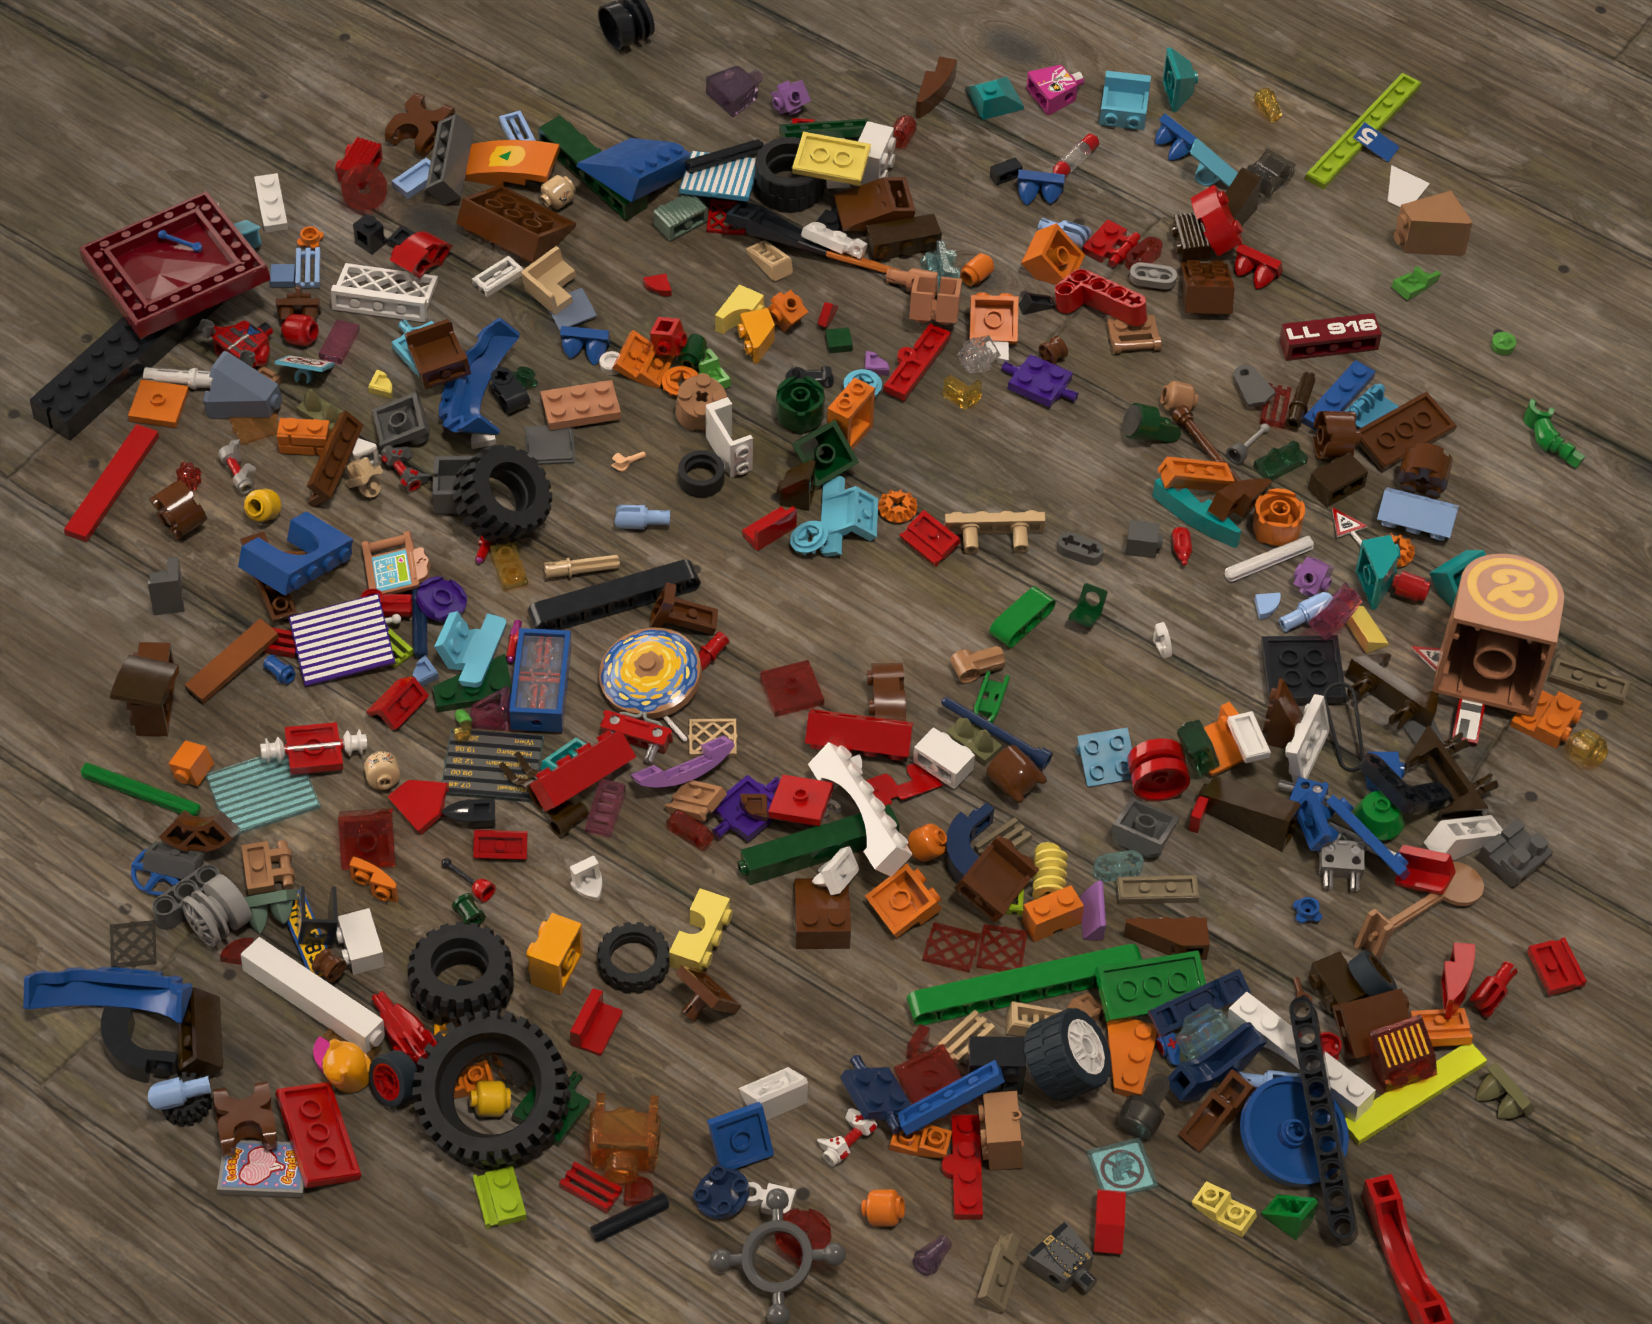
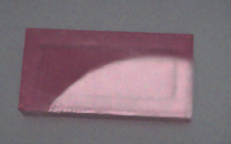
M337 319L319 352V359L342 364L360 331L359 325Z

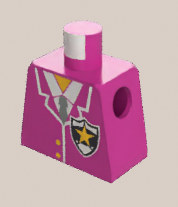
M1062 65L1028 72L1026 89L1047 116L1076 100L1077 87L1084 84V78L1080 72L1070 75Z

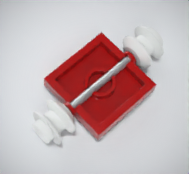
M337 722L284 727L286 744L283 745L279 737L276 738L275 743H269L267 738H265V744H260L261 759H266L267 764L274 758L281 763L284 759V752L285 756L288 755L290 775L343 770L341 752L343 747L349 757L352 751H358L360 755H363V750H367L366 734H361L360 729H358L356 735H351L347 730L343 740L339 739Z

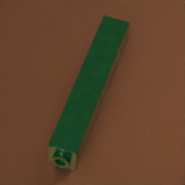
M890 804L885 805V813L896 822L897 826L895 828L899 832L900 824ZM862 814L852 815L742 849L740 861L737 862L740 875L742 877L746 876L749 885H753L830 861L844 847L850 846L853 853L863 851L867 848V835Z

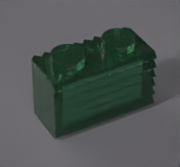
M1200 720L1184 723L1177 730V735L1184 754L1196 776L1200 777L1218 768L1220 764L1215 748Z

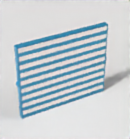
M692 151L690 159L708 153ZM743 157L692 173L686 170L679 193L749 201L755 181L756 158Z

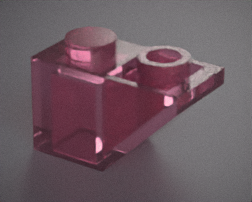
M1345 582L1316 611L1308 623L1327 640L1346 624L1363 599Z

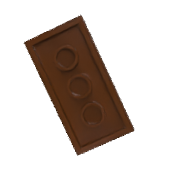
M1426 391L1358 429L1361 434L1359 445L1383 472L1402 461L1407 447L1410 446V449L1415 448L1418 443L1432 444L1454 432L1457 425Z

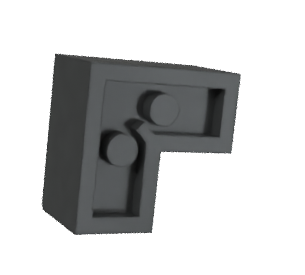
M178 557L168 558L167 571L150 574L148 589L154 615L185 612Z

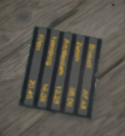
M451 728L442 782L449 784V791L446 793V796L482 799L495 798V800L533 803L528 791L521 785L511 783L498 764L504 762L516 776L530 778L535 781L533 777H529L524 773L514 754L519 751L531 768L541 770L540 764L544 736Z

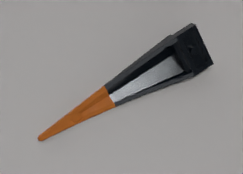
M740 200L725 217V223L731 224L736 229L746 228V233L754 238L886 274L889 268L899 270L864 257L859 259L845 252L840 254L802 237L801 228L761 205Z

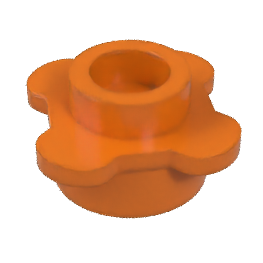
M305 227L300 232L301 238L297 240V244L300 247L305 246L315 249V247L320 246L319 242L324 238V234L315 227Z

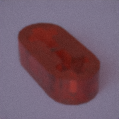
M1147 237L1127 253L1126 267L1130 270L1132 265L1136 263L1152 264L1162 254V241L1156 237Z
M674 811L666 820V825L672 833L700 850H705L714 840V835L706 826L681 811Z

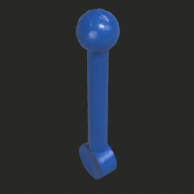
M164 230L158 233L160 239H168L191 247L196 253L201 252L203 249L199 242L191 243L167 234Z

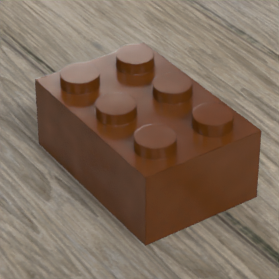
M139 642L138 653H133L135 656L174 663L170 643ZM176 678L170 685V696L161 709L126 702L127 710H131L130 725L135 726L137 736H168Z

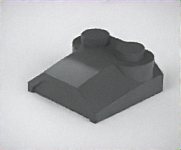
M416 392L371 410L375 419L381 449L388 445L394 446L407 441L414 445L421 444L430 435L426 413Z
M1131 797L1112 825V838L1119 846L1142 854L1144 857H1158L1162 854L1164 845L1179 822L1180 817Z

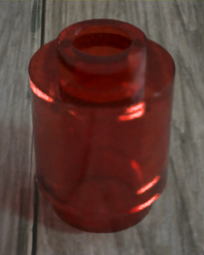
M903 115L893 124V138H896L895 147H906L915 134L917 123L913 117Z

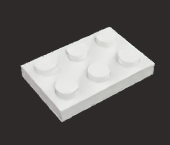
M1314 694L1310 704H1306L1304 717L1301 723L1296 725L1295 736L1292 742H1289L1286 746L1285 755L1289 760V774L1292 775V780L1295 784L1298 777L1308 779L1330 732L1324 696Z

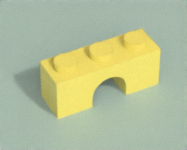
M699 889L690 908V924L701 928L702 931L696 934L679 931L669 951V967L678 970L681 965L702 971L704 968L709 967L713 956L711 952L714 946L718 947L721 942L723 926H728L732 918L733 910H730V898Z

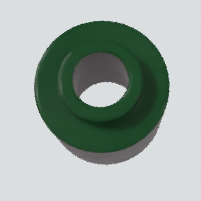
M691 334L687 337L686 346L682 348L677 357L681 366L690 367L694 370L699 368V363L703 360L707 350V341L703 336Z

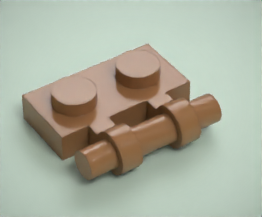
M268 841L241 845L248 895L275 891L274 882L277 881L283 883L285 890L294 888L295 871L291 868L292 851L288 848L287 841H278L277 848L270 850ZM271 862H279L280 868L272 869Z

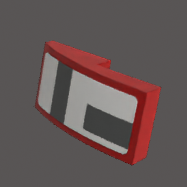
M1459 698L1452 737L1462 732L1461 741L1467 739L1469 744L1477 745L1485 704Z

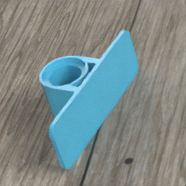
M1199 139L1194 140L1190 153L1199 161L1195 174L1196 181L1201 185L1210 186L1221 180L1229 187L1238 173Z
M248 220L234 224L253 249L262 246L258 232L261 229L260 226Z

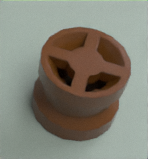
M1058 336L1052 337L1049 343L1044 342L1040 344L1038 348L1042 360L1055 364L1058 359H1064L1068 356V348L1065 342Z
M325 948L315 957L311 967L317 974L322 973L323 978L327 982L332 983L343 974L347 963L341 957H335V952L330 948Z

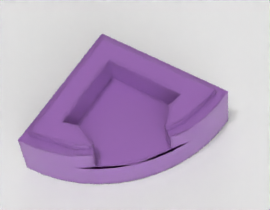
M866 351L865 370H870L877 375H889L887 361L878 357L877 353Z

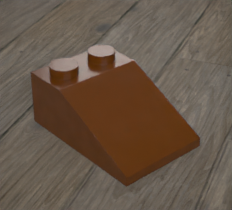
M795 878L796 949H850L849 884L841 893L830 895L827 887L812 883L814 878Z

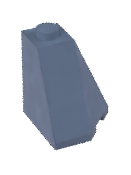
M223 351L211 367L209 377L213 379L210 385V392L205 391L203 398L208 418L271 417L274 411L280 407L282 396L279 385L229 352Z

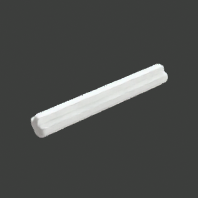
M1310 536L1302 537L1226 568L1225 577L1229 582L1236 581L1312 550L1314 542Z

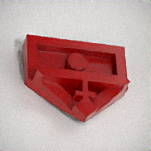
M407 780L394 790L388 798L416 830L423 834L441 816H445L442 814V810L445 807L449 784L435 781Z

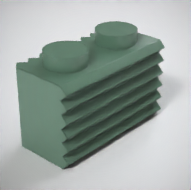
M679 195L673 202L670 201L666 205H660L654 210V226L657 227L663 236L668 238V241L708 221V208L695 195Z

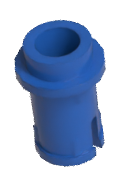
M269 655L263 663L264 669L275 675L277 681L281 684L291 683L296 676L294 668L291 665H285L275 655Z

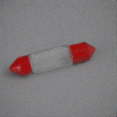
M1089 133L1081 141H1078L1058 160V163L1053 167V173L1064 174L1067 177L1076 170L1099 146L1098 136Z

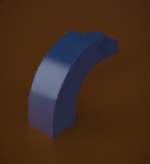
M987 802L982 807L975 808L968 817L962 812L958 813L949 826L945 862L948 872L956 884L979 857L972 850L971 842L993 824L994 808Z

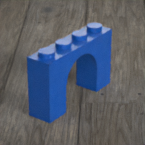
M306 511L291 519L287 541L308 554L294 555L283 552L258 537L241 547L238 567L283 595H287L304 584L315 580L322 574L331 571L338 565L347 562L352 555L353 539Z

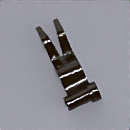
M519 751L516 752L514 755L524 773L536 780L535 774L542 770L531 768ZM504 762L498 764L509 781L514 785L523 786L528 791L538 810L551 818L549 826L556 836L563 837L570 832L572 826L589 815L588 809L583 803L579 802L574 806L569 800L555 808L544 811L529 785L534 780L516 776Z

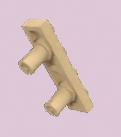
M1034 510L1019 513L1011 511L1000 513L980 511L965 514L953 512L945 514L944 526L954 534H963L964 552L967 554L978 552V534L1013 533L1014 551L1024 553L1028 551V533L1044 532L1045 512Z

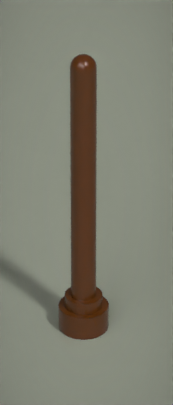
M1184 405L1178 407L1172 413L1171 418L1173 421L1190 432L1212 461L1227 463L1193 422L1194 418L1192 417L1193 413ZM1228 465L1235 482L1241 481L1237 474Z

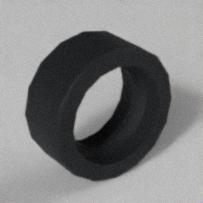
M697 450L685 455L678 464V483L681 489L694 497L715 495L724 485V463L722 459L715 453L706 450ZM697 467H706L712 469L716 475L705 481H697L691 479L687 472Z

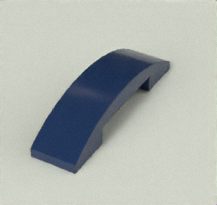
M1237 969L1149 1010L1148 1013L1158 1035L1161 1036L1238 1000L1246 992L1251 994V991L1241 970Z

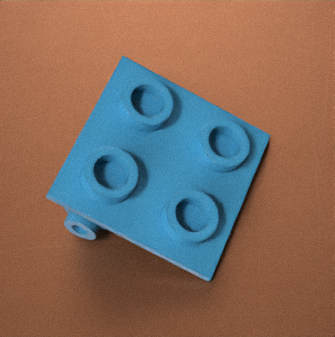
M1380 383L1374 384L1345 410L1356 413L1357 427L1362 428L1399 407L1384 397V385Z
M1128 727L1077 736L1079 745L1076 746L1077 755L1081 756L1087 787L1132 780L1127 763V756L1132 750Z

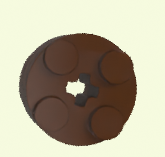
M1319 411L1313 425V429H1317V437L1313 436L1315 456L1323 460H1333L1349 452L1354 456L1355 445H1359L1361 440L1360 431L1356 430V413L1354 411Z
M1418 443L1415 448L1410 449V446L1407 447L1404 451L1398 476L1399 482L1402 485V491L1412 494L1415 492L1424 493L1432 499L1439 498L1448 486L1453 463L1452 456L1449 454L1448 457L1443 453V448L1434 444Z
M181 480L173 482L149 499L153 507L159 511L156 513L157 518L164 526L167 524L171 526L169 530L176 540L181 539L207 521V516L200 503L197 505L193 499L195 497L194 494Z

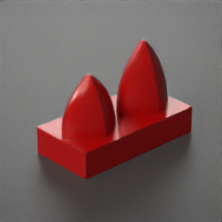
M1242 243L1238 245L1235 260L1237 276L1244 275L1255 267L1254 284L1256 289L1266 286L1274 277L1279 278L1283 272L1282 261Z

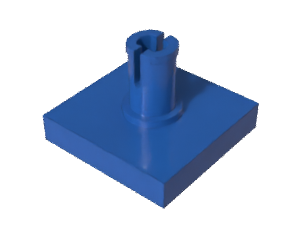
M760 1102L707 1120L717 1165L737 1169L774 1155L764 1109Z

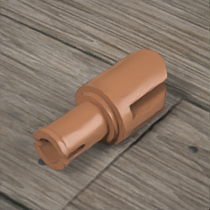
M889 268L886 278H889L886 279L887 283L905 285L908 291H912L915 274L936 276L935 295L938 294V272L911 268L908 272Z

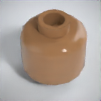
M1171 381L1163 387L1160 401L1168 412H1174L1183 405L1191 410L1197 406L1198 394H1195L1194 387L1189 383Z

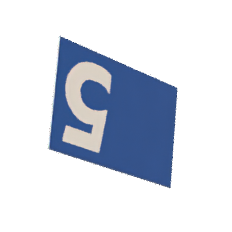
M1366 122L1363 123L1353 136L1354 139L1387 162L1390 161L1399 149L1397 144Z

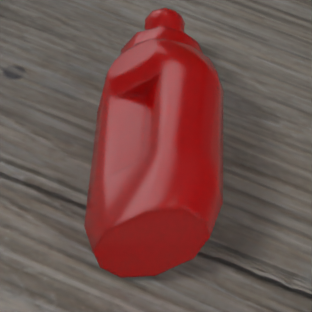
M1177 527L1173 529L1171 534L1173 550L1178 559L1182 561V565L1186 566L1193 551L1191 534L1187 528Z

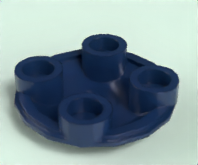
M716 1165L700 1180L693 1192V1198L698 1209L704 1215L714 1219L728 1218L737 1214L745 1206L749 1198L750 1186L747 1178L740 1171Z

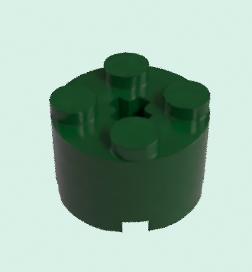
M796 376L782 381L777 388L776 419L779 423L798 435L806 434L807 431L820 425L824 419L825 408L823 386L817 380L804 376V379H796Z

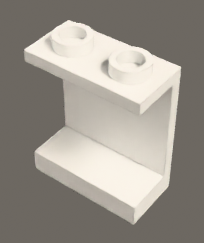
M727 397L706 405V438L716 455L722 459L724 468L731 478L753 470V438L749 435L732 441L730 437L732 436V403Z

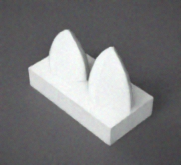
M850 846L841 848L830 861L822 865L818 869L819 874L814 877L812 883L827 887L830 895L841 893L860 870Z

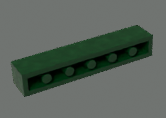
M559 115L538 128L540 142L559 144L560 151L556 160L625 221L647 209L648 194L630 202L577 167L578 162L602 152L599 147H595L584 134L578 132L571 122H567Z

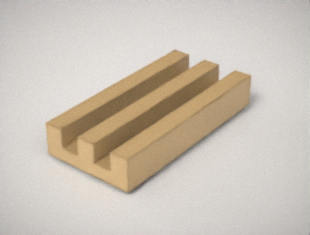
M976 1010L971 1012L938 1043L937 1049L957 1065L967 1057L968 1045L957 1055L954 1052L969 1040V1036H972L980 1028L984 1030L977 1036H990L995 1031V1026L992 1023L988 1024L987 1019L983 1016L979 1017V1013ZM975 1022V1024L971 1028H969L957 1041H955L949 1048H947L955 1039H957L968 1027H970Z

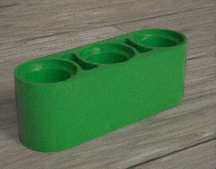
M1033 586L994 620L989 629V634L1007 647H1014L1053 611L1056 600L1036 586Z

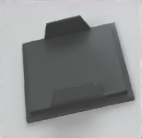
M548 425L525 426V451L528 452L527 455L530 458L534 457L538 461V465L575 463L574 427L549 431Z

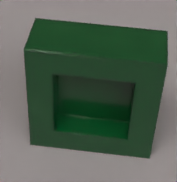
M849 327L825 330L829 354L853 351Z

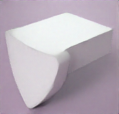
M591 856L570 866L571 888L584 898L599 901L603 888L602 876L598 861L595 856Z

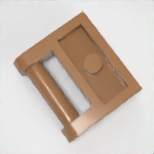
M1147 315L1146 323L1139 326L1129 325L1116 318L1107 319V329L1113 354H1120L1122 351L1152 348L1153 351L1161 350L1162 342L1154 315Z

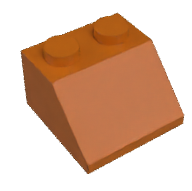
M1055 223L1036 231L1021 264L1035 279L1057 285L1071 272L1080 268L1085 254L1061 227Z

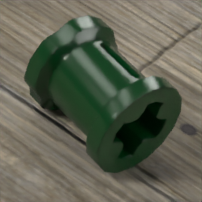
M466 893L456 898L452 903V909L460 914L465 925H471V922L482 924L486 915L483 910L478 909L474 903L475 898L471 893Z

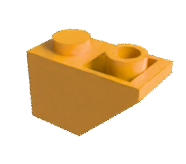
M768 308L740 314V324H737L738 335L740 338H744V348L747 356L751 355L753 363L757 364L775 340V324Z

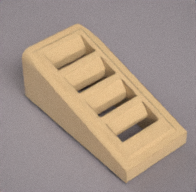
M766 240L746 249V253L772 280L778 281L793 273L791 258Z
M1011 1002L1006 1011V1034L1026 1036L1027 1029L1032 1024L1038 1022L1039 1018L1043 1020L1063 1010Z

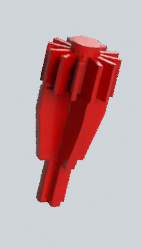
M380 991L378 995L374 994L372 996L373 1004L380 1012V1017L384 1021V1030L392 1049L403 1051L410 1056L420 1072L421 1069L417 1063L420 1057L427 1058L428 1055L424 1051L428 1043L434 1047L437 1041L429 1029L426 1030L424 1028V1025L417 1016L401 1004L396 1003L394 1005L384 991Z

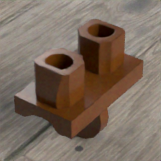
M296 286L295 292L287 293V298H276V308L281 324L291 314L309 315L313 317L315 322H317L318 314H321L322 307L319 298H311V292H302V286Z

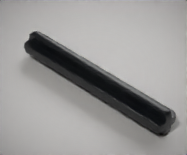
M760 139L687 159L685 161V169L692 173L757 154L764 143Z

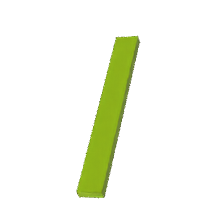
M1402 73L1306 173L1305 180L1324 190L1365 147L1353 138L1363 123L1366 122L1379 132L1421 88L1422 82Z

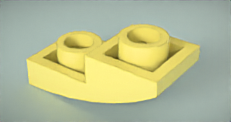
M1207 1181L1192 1200V1206L1240 1237L1244 1236L1257 1218L1256 1210L1232 1200L1231 1192Z

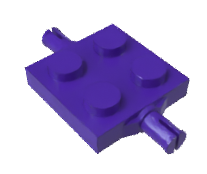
M1030 354L1025 362L1018 367L1007 361L1002 366V371L1014 375L1008 382V390L1047 407H1051L1061 397L1073 402L1078 398V392L1066 388L1072 380L1073 372Z
M746 775L726 792L725 798L712 812L722 821L716 828L712 829L713 834L717 835V838H721L728 830H732L747 842L754 838L775 819L769 818L768 815L766 822L750 817L741 806L740 794H767L768 812L774 798V792L777 790L781 779L775 777L767 785H764Z

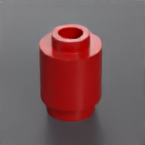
M1402 571L1401 575L1396 574L1392 584V588L1395 589V595L1416 602L1419 600L1425 602L1431 583L1427 582L1426 578L1406 571Z

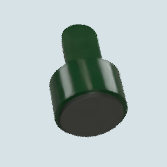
M1133 403L1125 412L1123 431L1129 439L1143 442H1151L1154 439L1174 442L1181 436L1180 428L1172 424L1169 418L1160 416V412L1155 406Z

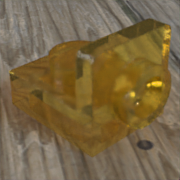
M949 375L944 379L943 397L966 410L980 400L982 396V382L977 379L973 384L967 386L963 381Z

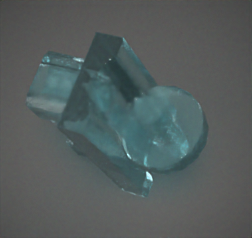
M937 241L936 251L933 253L927 252L920 260L922 270L938 272V288H940L941 277L959 278L960 276L959 268L951 267L956 262V250L946 249L944 241Z

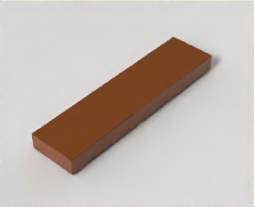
M260 618L185 683V688L204 704L279 638L278 633Z

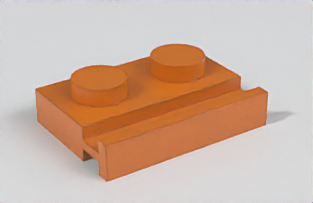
M1459 1008L1451 1019H1444V1009L1410 1011V1020L1415 1024L1416 1037L1420 1047H1424L1416 1025L1418 1023L1427 1047L1472 1044L1473 1035L1470 1033V1025L1465 1008Z

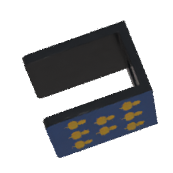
M300 886L297 901L298 944L335 945L338 927L336 887H331L328 905L329 919H306L305 886ZM317 928L326 931L322 935L311 934V931Z

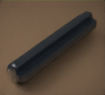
M659 1193L591 1226L590 1234L595 1242H599L668 1209L669 1200L664 1193Z

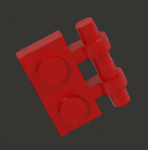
M1107 219L1084 244L1082 252L1100 263L1108 258L1109 265L1116 267L1118 263H1122L1126 259V254L1129 251H1133L1137 247L1141 236L1137 232L1127 236L1126 228Z

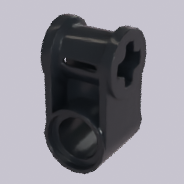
M499 367L492 371V394L506 414H510L530 404V398L526 389L518 382L511 370Z

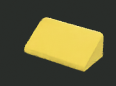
M1346 605L1343 607L1341 617L1365 653L1388 646V641L1364 606Z

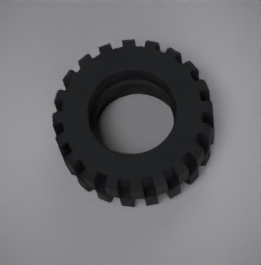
M495 444L492 447L488 446L482 449L459 469L453 483V490L456 491L453 493V500L458 505L456 511L458 515H462L464 519L462 522L465 526H470L473 529L472 533L476 536H483V540L491 543L496 541V544L501 545L516 543L542 525L546 520V516L551 511L550 503L552 502V492H549L551 484L550 480H546L544 468H540L537 464L538 461L534 457L530 458L527 455L528 452L522 449L516 450V447L507 444L504 447L502 444ZM489 478L501 481L510 489L515 498L516 511L503 507L494 498L490 489Z
M456 922V925L451 926L447 923L441 925L439 930L432 929L426 933L427 938L422 937L415 944L416 948L412 949L409 955L408 979L413 1003L417 1010H422V1015L428 1020L434 1018V1023L443 1026L444 1022H453L455 1027H458V1024L461 1023L460 1017L467 1015L470 1021L475 1020L474 1013L480 1011L486 1017H490V1011L501 1013L502 1007L507 1006L514 989L513 960L511 959L509 947L505 945V940L498 934L494 936L492 929L488 927L482 929L480 924L472 922L471 925H465L464 922ZM461 964L472 965L485 972L477 981L463 986L449 985L437 978L445 969Z

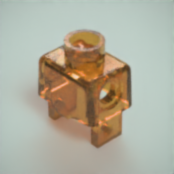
M597 1092L595 1111L590 1113L589 1144L591 1165L595 1169H605L604 1176L609 1182L620 1185L634 1183L638 1179L639 1171L650 1172L655 1170L657 1166L661 1142L659 1096L650 1095L649 1114L627 1107L606 1111L605 1093Z

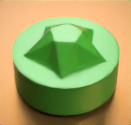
M1498 332L1493 336L1491 348L1494 352L1500 355H1509L1514 351L1516 339L1512 334Z

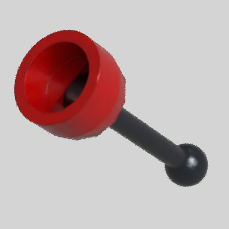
M444 858L441 865L443 868L451 869L472 885V893L478 900L487 902L494 895L496 886L492 882L483 878L475 881L454 866L451 859Z

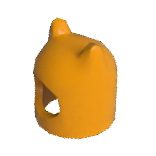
M332 1039L322 1060L323 1073L337 1090L343 1093H355L365 1088L370 1082L369 1068L372 1061L362 1051L361 1047L355 1043Z

